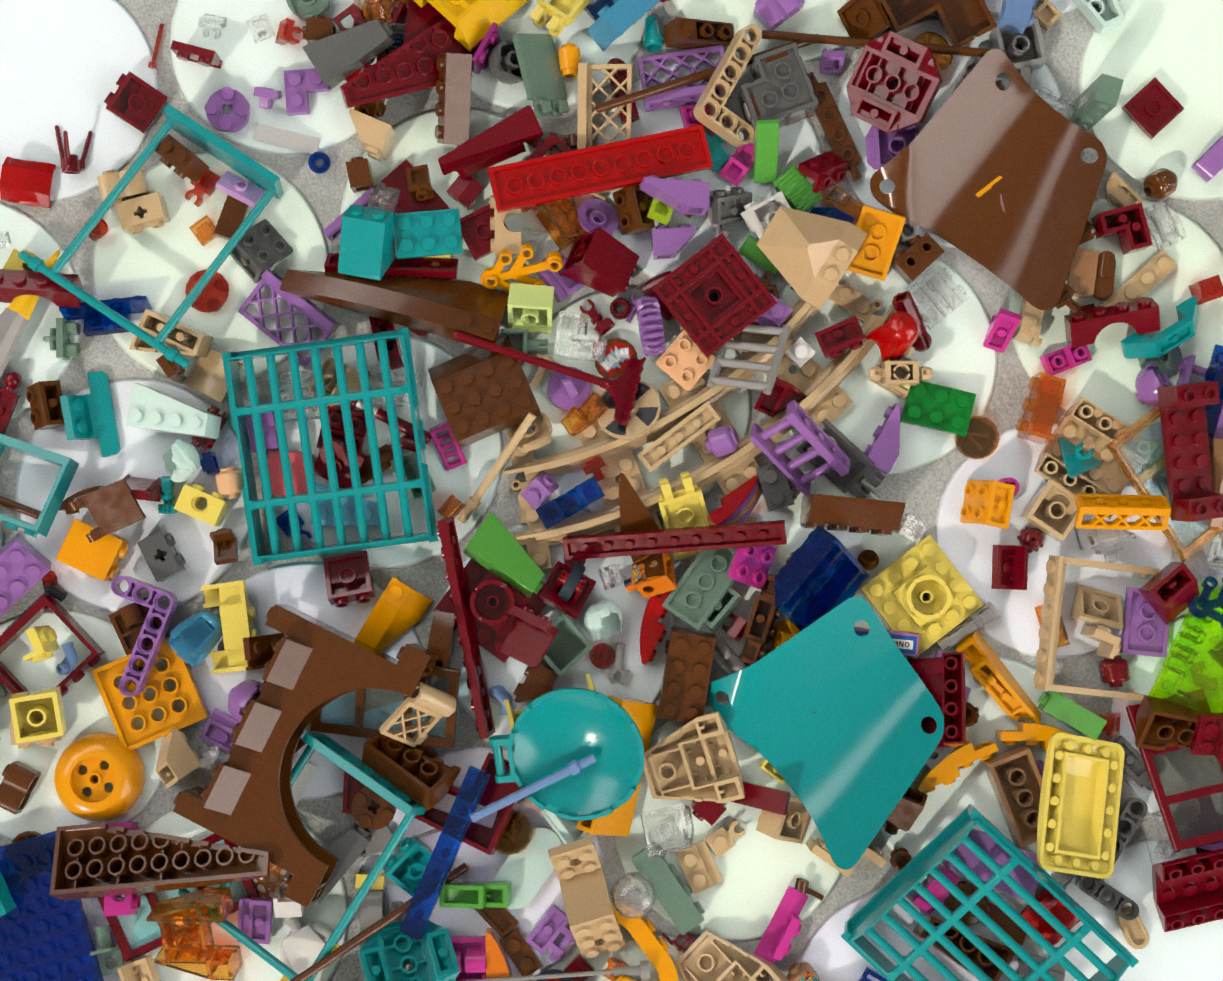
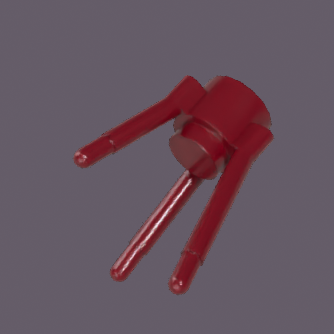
M55 125L62 173L80 174V169H85V160L93 132H88L81 159L79 160L78 155L70 154L68 132L66 130L63 131V149L60 129L58 125Z

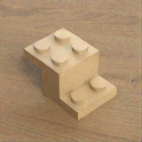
M809 837L805 843L813 854L847 878L857 866L855 864L848 870L838 868L833 862L825 842L819 837L816 840ZM872 842L861 856V858L865 856L881 868L887 862L883 857L884 852Z

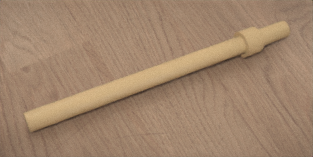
M532 412L527 414L474 495L470 496L466 501V507L458 517L461 523L465 524L472 512L476 511L480 506V500L535 420L536 415Z

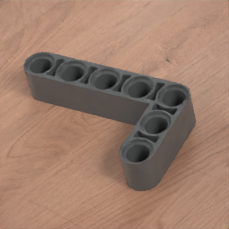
M1136 797L1127 798L1119 809L1118 825L1121 821L1126 820L1129 827L1126 832L1117 830L1114 864L1148 812V806L1142 799ZM1133 802L1140 804L1141 809L1136 814H1133L1130 810ZM1077 875L1076 885L1081 891L1123 919L1133 920L1138 916L1139 907L1137 903L1104 882L1105 879L1091 877L1093 880L1092 886L1084 888L1082 881L1088 876ZM1106 890H1111L1112 898L1109 901H1103L1102 894ZM1125 903L1132 905V910L1129 914L1122 913V906Z

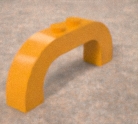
M611 898L618 924L624 926L654 965L659 974L658 981H678L676 965L668 951L670 946L663 937L659 939L655 931L657 929L650 919L645 920L641 913L629 903Z

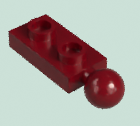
M17 372L7 373L4 377L6 387L5 389L0 387L1 434H5L21 396L14 393V389L19 388L22 384V377Z

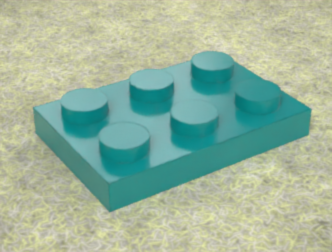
M459 209L393 214L397 259L463 254Z

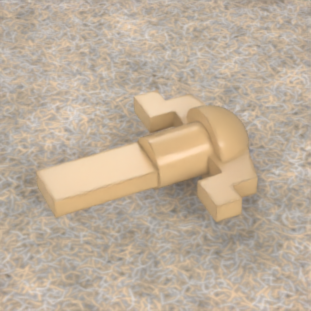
M538 353L536 355L537 357L555 362L550 355ZM538 367L530 385L537 388L547 369Z

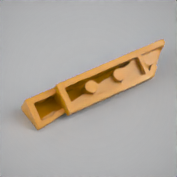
M978 630L965 638L956 647L957 652H965V659L972 664L969 666V671L1010 719L1034 720V723L1037 724L1041 722V712Z

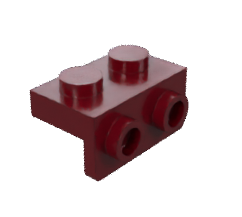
M827 151L799 163L798 172L814 180L812 191L818 193L844 181L848 162L836 156L835 153Z
M856 316L815 333L824 357H830V359L843 355L842 351L846 349L856 350L864 346L863 342L866 341Z
M993 545L991 589L1027 590L1028 546Z

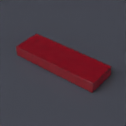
M743 781L745 798L731 801L772 813L787 815L791 793Z

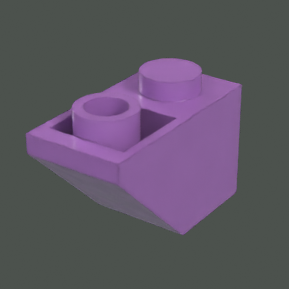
M690 224L677 225L678 228L660 225L656 226V229H652L653 260L675 258L695 236L696 227H691Z

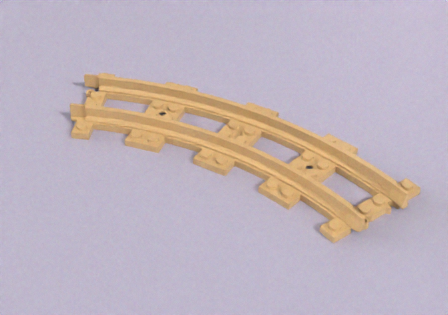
M849 280L844 285L837 284L828 298L852 316H856L863 323L861 329L865 337L868 333L883 325L891 317V314L896 312L893 304H891L883 316L877 317L873 315L874 311H879L882 308V301L876 299L870 305L869 298L850 285ZM801 298L791 308L793 309L792 313L781 326L783 327L786 324L791 327L784 353L796 342L793 338L819 310ZM740 332L732 340L777 345L779 336ZM866 339L863 342L864 346L853 351L850 348L842 351L843 355L833 359L824 370L812 358L799 369L783 353L777 377L791 383L807 396L797 403L818 425L825 418L833 423L854 403L839 385L857 367L876 343L871 339ZM743 351L745 354L738 360L771 364L774 354ZM792 365L797 368L795 374H791L788 370ZM727 368L719 376L749 380L758 371ZM701 377L689 391H686L673 379L658 389L669 408L661 411L654 427L642 436L633 439L614 438L605 433L599 426L597 419L594 418L575 426L583 446L534 459L533 450L522 453L518 448H515L511 454L513 466L506 467L503 475L524 473L527 482L521 483L519 480H513L511 482L513 490L518 491L521 489V494L543 471L554 478L591 467L606 504V508L545 524L542 505L535 510L519 494L518 500L522 517L519 520V524L526 523L529 530L515 532V540L520 546H527L528 555L541 570L553 568L549 546L563 543L562 539L564 536L597 534L615 528L616 532H620L619 483L615 481V477L620 473L625 474L659 528L662 529L656 514L660 510L657 500L659 496L663 495L659 486L647 491L632 451L660 438L707 401L721 419L691 441L704 462L689 471L693 486L697 485L702 490L717 482L726 496L752 477H757L755 470L760 467L754 457L760 454L762 450L752 443L750 439L751 433L741 439L736 431L739 438V445H737L736 451L722 457L715 456L713 452L709 453L705 445V440L708 439V430L723 425L734 428L718 402L737 388L720 385L710 388ZM786 409L776 414L774 418L771 417L759 427L764 431L781 421L786 416ZM790 425L770 438L775 443L794 426ZM680 476L669 481L672 492L684 489ZM515 483L519 484L517 488L514 487Z

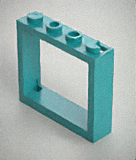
M0 433V457L6 447L61 466L35 525L0 513V521L5 522V527L16 531L20 527L25 529L23 533L37 538L38 534L47 537L79 463L70 457Z

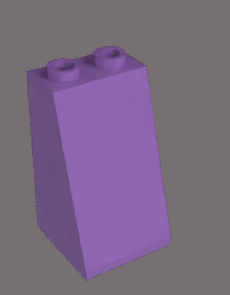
M973 828L968 834L1000 866H1003L1012 858L987 833ZM962 842L952 851L983 881H987L994 874ZM1016 845L1040 868L1037 863V853ZM946 858L944 859L947 867L961 873ZM1018 864L1009 874L1034 896L1039 882ZM1003 880L994 887L1022 899Z

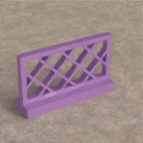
M723 45L637 58L642 90L646 89L651 81L658 85L663 83L655 78L660 69L669 74V77L665 80V82H668L672 78H681V76L676 74L681 66L691 71L690 74L699 72L698 69L702 63L711 68L718 66L724 55ZM719 52L720 59L716 64L706 59L709 54ZM694 56L700 61L693 68L685 62L688 57ZM667 60H674L678 63L673 71L664 66ZM652 63L657 68L652 74H649L643 69V64ZM710 78L704 79L700 85L688 84L645 98V111L696 104ZM715 87V92L719 96V90Z
M267 269L261 275L262 279L238 310L241 315L280 346L327 340L332 332H335L340 326L339 323L308 298L280 290L283 278L273 270ZM265 284L271 288L272 298L262 299L261 289ZM285 299L289 305V312L279 313L277 300ZM273 301L274 314L264 315L262 302ZM251 303H258V316H251L246 311ZM302 313L306 319V326L296 327L294 314ZM290 314L291 327L281 328L279 316ZM275 316L276 329H267L264 317ZM312 327H319L325 332L320 340L312 341ZM307 328L308 341L297 342L296 329ZM292 330L293 343L286 344L282 341L281 331ZM297 353L298 361L307 366L311 361V353L305 359Z

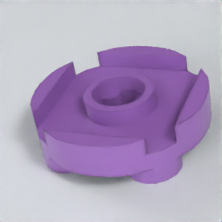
M224 87L214 92L204 107L208 121L220 132H238L248 124L250 119V104L242 93L230 87ZM226 106L233 107L231 109V111L233 112L231 115H223L224 108Z

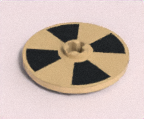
M639 382V389L635 395L636 399L633 403V410L630 414L631 419L627 427L615 422V403L612 396L605 390L597 401L595 411L596 419L601 429L608 435L618 439H633L647 433L657 423L661 413V401L655 389L646 382Z

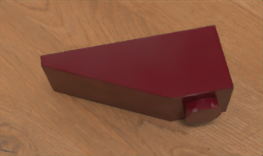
M369 316L372 334L396 330L394 323ZM399 339L386 341L390 371L404 367ZM374 342L377 359L380 363L377 342Z

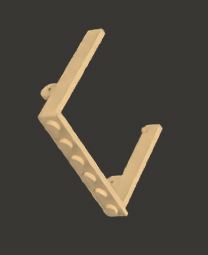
M1049 555L1046 563V583L1043 587L1045 595L1044 604L1041 608L1042 623L1038 632L1040 641L1039 649L1036 653L1037 668L1034 674V688L1045 691L1142 701L1144 694L1134 693V689H1128L1127 692L1067 684H1053L1066 564L1137 573L1142 578H1146V575H1156L1160 569Z

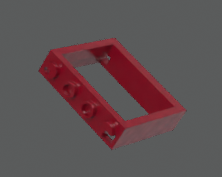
M43 595L0 636V654L50 608L91 651V654L56 686H60L63 697L69 691L68 687L73 682H79L86 675L84 671L89 667L93 668L102 660L100 656L105 651L54 597ZM0 661V681L10 692L15 694L29 691Z

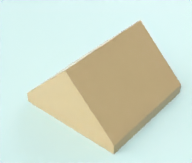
M1078 584L1069 617L1122 630L1124 626L1121 595Z

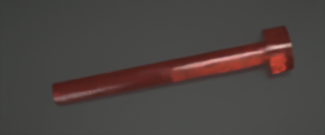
M162 23L159 25L152 60L148 63V67L151 69H157L156 59L164 28Z

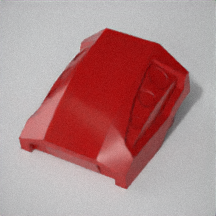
M7 156L1 170V200L27 206L51 208L50 195L56 165Z
M1047 889L1035 897L1069 930L1080 922ZM1027 905L1020 912L1053 946L1063 938L1031 906Z

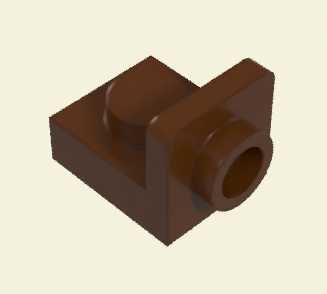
M424 164L406 168L408 189L413 202L434 198L428 165Z

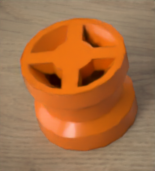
M610 956L607 960L608 966L604 970H613V967L629 966V964L621 959ZM614 974L603 975L611 981H615V979L620 977H614Z

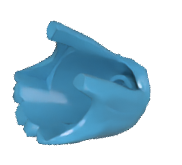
M211 611L196 613L179 623L170 632L171 636L167 643L173 651H177L176 654L180 659L194 667L210 654L222 636L221 619Z

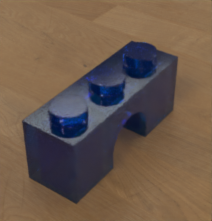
M593 476L569 492L536 509V512L548 530L605 497V494Z

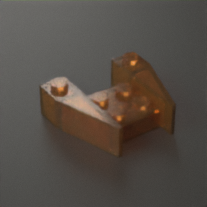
M207 887L156 903L146 918L147 921L159 922L163 947L154 959V963L210 980L234 981L243 965L240 945H214L211 922H225L233 909L231 888Z

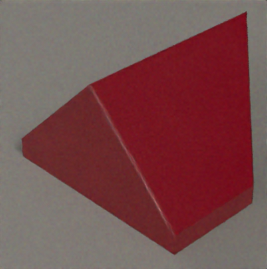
M776 377L771 395H766L762 391L754 409L774 418L776 414L787 409L788 403L793 400L799 402L807 396L791 383Z

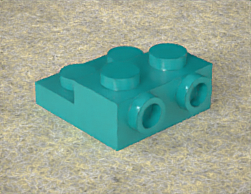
M415 835L410 839L408 837L403 839L399 845L400 849L395 855L392 854L383 867L385 875L412 897L433 884L448 869L447 864L432 853L430 848Z

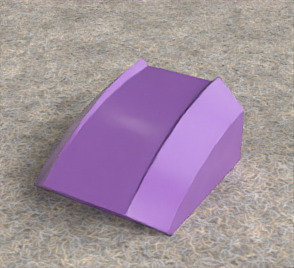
M918 124L894 133H887L875 126H871L865 137L867 163L875 170L883 167L914 140L919 132Z

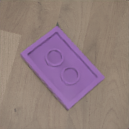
M1126 587L1123 614L1124 627L1121 635L1120 653L1167 658L1170 623L1166 625L1140 593V588Z

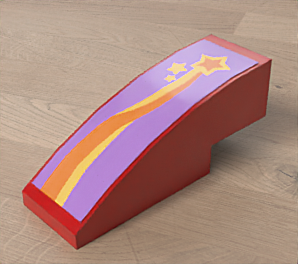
M756 476L752 477L721 498L722 506L707 516L709 524L743 523L758 503L762 494L758 478Z

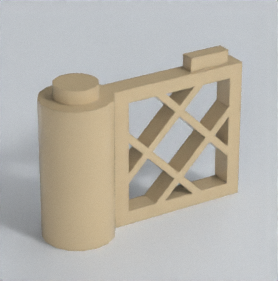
M419 681L412 697H407L379 728L380 734L415 747L417 744L420 745L428 737V732L442 717H449L455 712L457 707L456 698ZM409 707L414 708L416 711L414 713L403 715V713ZM432 716L428 721L420 722L421 717ZM413 719L417 720V724L405 727L404 722ZM401 723V728L390 729L392 725ZM418 730L413 738L406 736V733Z

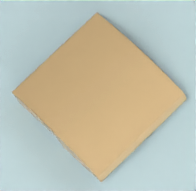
M209 348L206 357H199L185 385L224 403L228 392L222 354ZM238 362L239 372H240V370H241L243 364L240 363V362Z

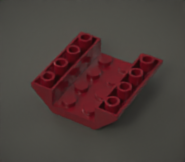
M965 652L942 653V657L907 659L939 705L944 716V733L936 748H954L966 744ZM930 716L924 717L921 721L922 730L927 734L934 733L937 728L936 721Z
M1223 848L1152 865L1153 899L1164 932L1223 919Z

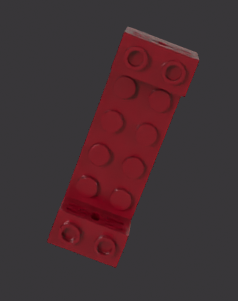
M1218 381L1157 387L1171 520L1195 522L1223 517V493H1214L1205 405L1220 403Z

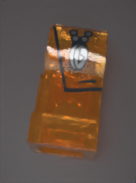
M834 185L823 198V202L843 220L854 225L859 219L864 203L855 200L842 188Z

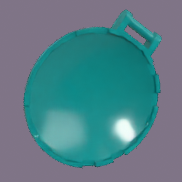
M562 688L539 696L528 704L518 716L511 734L495 735L489 738L490 746H493L497 772L495 774L496 783L516 782L521 788L568 766L567 763L575 759L578 761L592 753L594 754L597 762L581 769L580 773L574 776L571 774L528 795V799L540 809H546L557 814V817L568 820H592L612 813L613 810L630 799L643 774L645 763L644 744L640 731L632 717L613 699L602 693L585 688ZM502 746H507L510 771L507 772L505 770Z

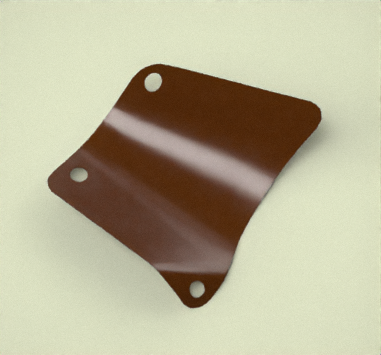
M991 49L985 53L914 140L872 175L870 189L875 199L891 212L906 217V220L936 234L964 252L1004 281L1033 307L1039 310H1050L1060 300L1104 174L1107 154L1102 142L1097 137L1074 124L1046 103L1024 80L1002 50ZM1000 73H1006L1010 79L1009 87L1003 91L999 90L996 86V77ZM1086 148L1095 149L1098 153L1097 161L1094 163L1084 162L1080 157L1082 150ZM997 177H1003L981 197L975 195ZM885 179H890L895 184L893 192L889 194H884L879 187L880 183ZM1000 193H1002L1006 213L1003 212L1000 204Z

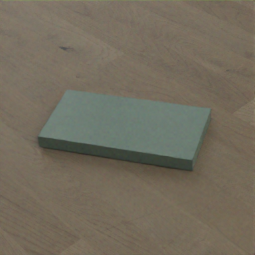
M736 548L701 550L677 583V589L672 590L662 604V607L699 632L735 582V580L728 577V572Z

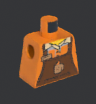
M668 553L647 554L632 564L633 577L624 580V586L629 593L637 589L644 598L677 589L673 559Z

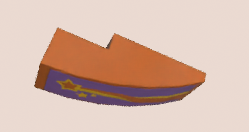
M487 928L485 933L486 978L513 977L508 957L499 943V938L492 928Z

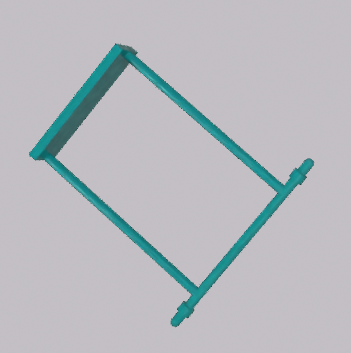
M168 104L163 110L167 118L165 123L55 264L50 268L44 264L42 259L37 256L33 257L25 251L19 252L18 256L28 264L29 268L35 272H41L163 353L164 357L170 362H176L182 367L187 368L190 366V361L180 355V351L174 347H168L163 342L273 197L280 199L284 191L279 176ZM173 129L257 186L265 189L266 192L159 334L153 337L59 273L166 135Z
M306 732L302 741L308 745L291 771L292 786L316 750L406 814L313 963L315 964L331 953L416 815H424L426 809L327 735ZM232 882L221 884L208 905L202 901L203 898L197 893H191L186 888L179 889V895L187 901L186 903L193 909L197 908L286 978L291 980L298 975L215 911ZM318 973L306 981H313Z

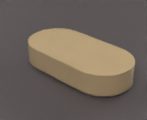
M1122 906L1123 914H1129L1131 912V906ZM1115 913V920L1127 944L1134 949L1145 948L1149 943V934L1139 914L1133 920H1126Z

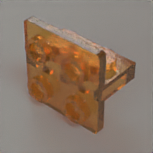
M570 199L544 203L541 205L543 209L536 214L560 250L566 249L579 236L587 233L578 221L577 211Z

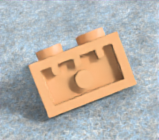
M683 329L656 361V365L686 391H689L708 368L713 365L716 355L713 353L706 358Z

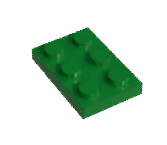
M919 380V384L910 386L900 422L966 437L976 394Z

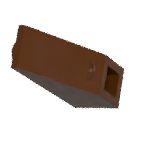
M676 17L664 25L665 47L693 49L717 45L729 46L734 37L733 23Z

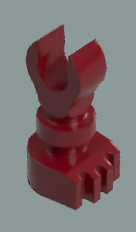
M587 299L591 309L586 311L580 305V311L591 319L590 322L593 325L596 324L594 330L601 337L609 332L615 323L611 318L603 320L601 313L598 314L595 310L594 302Z

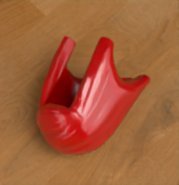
M904 311L893 312L883 325L868 333L866 339H871L878 345L882 362L900 360L918 338V323L912 314Z

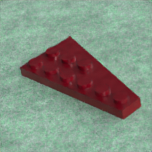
M443 18L340 86L346 109L436 87V82L439 80L437 58L440 57V53L466 54L465 47L454 38L456 27L446 18Z

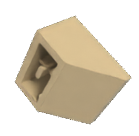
M177 728L173 729L162 739L155 769L167 789L201 766L199 755L190 749L185 734L181 731L179 732Z

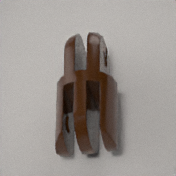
M1103 251L1098 256L1093 296L1099 300L1108 299L1114 291L1116 259L1111 251Z

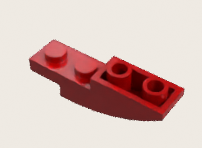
M672 591L662 593L660 597L652 596L647 602L639 638L641 663L644 665L648 661L652 663L657 653V650L654 649L657 642L662 643L667 634V631L664 630L666 625L658 620L659 618L664 619L668 610L662 607V604Z

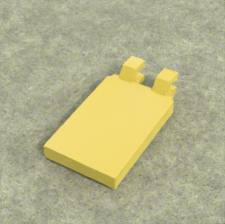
M536 0L538 6L530 17L534 20V25L541 28L548 21V16H551L552 18L546 24V28L550 30V35L557 38L563 32L564 25H571L591 0H551L549 3L545 0Z
M688 471L680 473L684 489L672 492L667 478L658 480L663 495L659 496L657 501L665 529L710 525L701 488L697 485L693 486ZM700 551L673 552L672 554L676 561L699 554Z

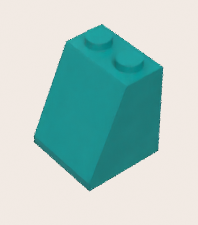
M350 205L342 216L338 273L380 281L396 257L393 212L385 211L381 208L374 209L363 207L362 205Z

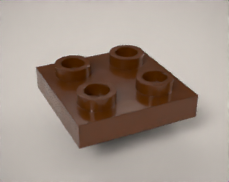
M136 602L128 604L108 615L126 655L132 654L150 609ZM156 617L153 621L155 628L159 629L162 625L159 617ZM146 639V647L153 644L152 639Z

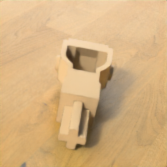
M1024 298L1020 310L1021 321L1012 338L1013 340L1027 343L1030 347H1039L1043 341L1042 338H1039L1044 310L1033 307Z

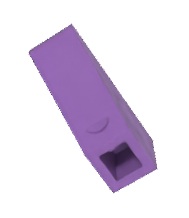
M648 176L643 178L639 189L682 214L704 216L710 207L709 182H702L700 179L687 181L677 177L662 179L658 176Z
M899 403L894 404L892 407L888 406L883 415L886 418L883 425H878L872 435L875 437L872 445L868 444L863 451L875 463L876 467L874 469H878L885 475L889 474L899 456Z

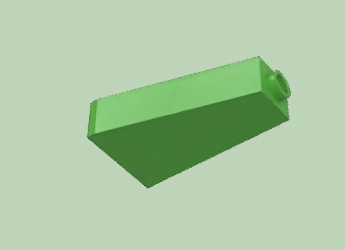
M490 512L467 544L463 553L530 598L533 592L538 594L544 585L541 580L545 574L499 519Z

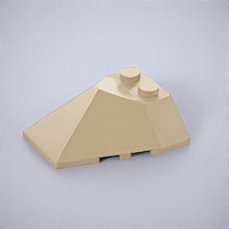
M780 206L756 245L796 291L798 296L821 310L858 253L868 233L847 221Z
M719 711L694 718L645 751L644 772L653 799L695 800V802L714 801L716 803H727L745 798L741 768L729 729Z

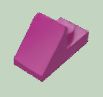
M1000 308L997 315H993L983 347L1004 353L1021 321V315Z

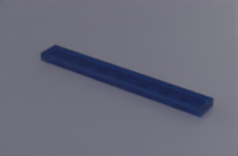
M472 765L469 766L399 932L418 941L421 940L472 822L469 814L477 810L491 774Z

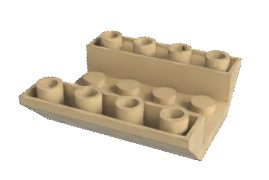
M1080 397L1061 419L1044 446L1034 472L1048 481L1052 479L1074 495L1076 493L1121 495L1139 464L1146 463L1157 444L1087 399ZM1063 437L1076 446L1079 442H1083L1082 450L1089 451L1093 448L1092 456L1100 460L1101 465L1070 478L1067 474L1058 439Z

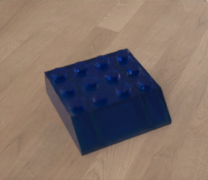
M818 525L774 577L775 607L802 631L848 598H852L871 575L835 536Z

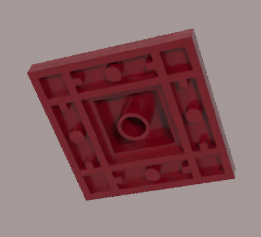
M723 233L652 287L655 294L706 358L777 304L776 300ZM715 296L717 301L713 302L709 297Z
M470 559L464 568L478 644L505 663L509 656L501 652V646L517 620L509 611L513 605L519 608L524 605L533 610L534 615L539 616L547 605L537 599L544 585L538 594L533 592L529 598L473 559ZM450 588L433 612L436 609L455 612L454 605L449 596ZM492 597L497 599V605L495 606L490 604Z

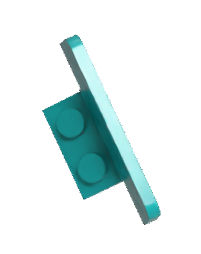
M103 371L87 372L90 394L60 396L67 440L99 438L102 457L117 455L121 450L108 375Z

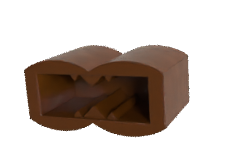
M19 761L8 764L2 772L4 778L0 785V807L15 815L21 813L40 778L41 772Z

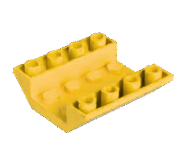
M413 0L421 8L429 2L456 27L454 38L469 52L482 42L493 22L497 23L499 27L528 2V0Z

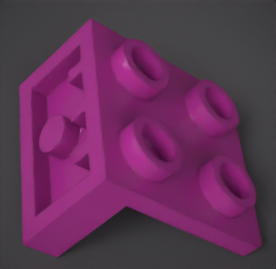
M492 23L482 42L469 52L465 48L466 54H472L471 71L478 75L482 69L486 70L489 65L488 60L491 50L501 42L497 23Z

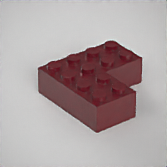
M489 752L471 791L452 784L447 793L482 806H487L522 788L516 782L496 783L495 774L497 772L494 753ZM504 758L505 770L507 772L510 771L509 760ZM519 800L497 811L492 828L473 823L467 819L435 808H431L429 811L426 810L424 815H416L414 818L488 855H494Z

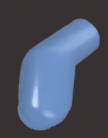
M73 641L61 645L65 657L56 666V671L60 675L70 674L78 662Z
M492 686L489 689L490 697L495 698L501 703V715H507L504 700L508 699L512 707L511 694L503 686Z

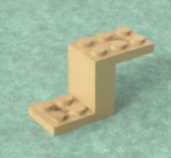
M592 837L548 849L549 858L559 879L569 927L583 959L595 958L599 954L608 951L615 952L625 947L624 937L615 916L605 872Z

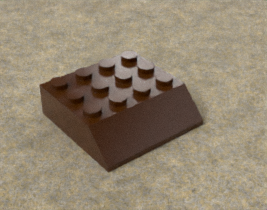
M509 336L496 341L497 344L514 349ZM477 348L428 369L435 392L456 443L460 448L522 423L529 412L536 416L542 414L518 359Z
M810 494L802 497L800 523L805 524V528L821 529L827 526L829 531H847V528H849L850 533L862 534L869 533V530H871V535H892V531H899L905 503Z

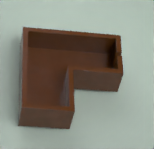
M879 0L894 33L901 31L934 11L952 46H963L974 40V36L979 37L997 26L984 0Z

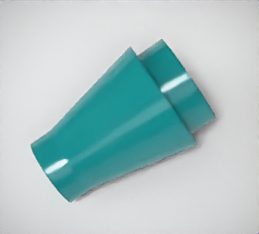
M654 16L647 17L645 19L643 45L647 51H659L663 48L664 38L658 24V18Z

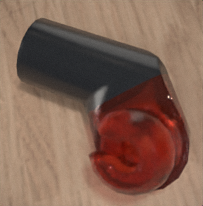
M50 570L42 578L43 589L47 594L62 602L67 597L68 592L59 588L57 575L54 571Z

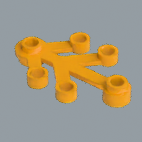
M524 244L520 247V253L511 268L502 271L505 265L512 262V252L504 249L499 252V258L493 268H487L482 272L480 281L488 289L500 287L507 291L510 289V282L506 281L508 279H515L529 285H546L542 279L537 280L527 274L547 269L557 272L563 267V256L561 253L553 251L547 254L545 261L523 266L527 259L533 257V247L530 244Z

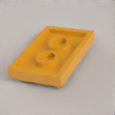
M864 204L856 227L868 233L847 270L885 281L906 217Z

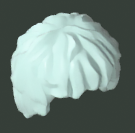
M180 437L175 440L162 456L165 462V471L174 482L181 483L192 478L195 471L200 467V456L196 448L192 444L181 440Z
M610 600L599 601L589 606L585 612L584 627L592 642L622 631V613L619 605Z

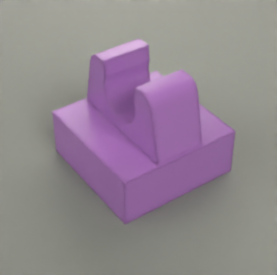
M824 48L821 55L820 74L842 73L845 58L844 51H840L839 48H836L835 51H827V48Z
M257 86L254 87L253 96L260 97L259 108L272 109L273 100L281 98V90Z

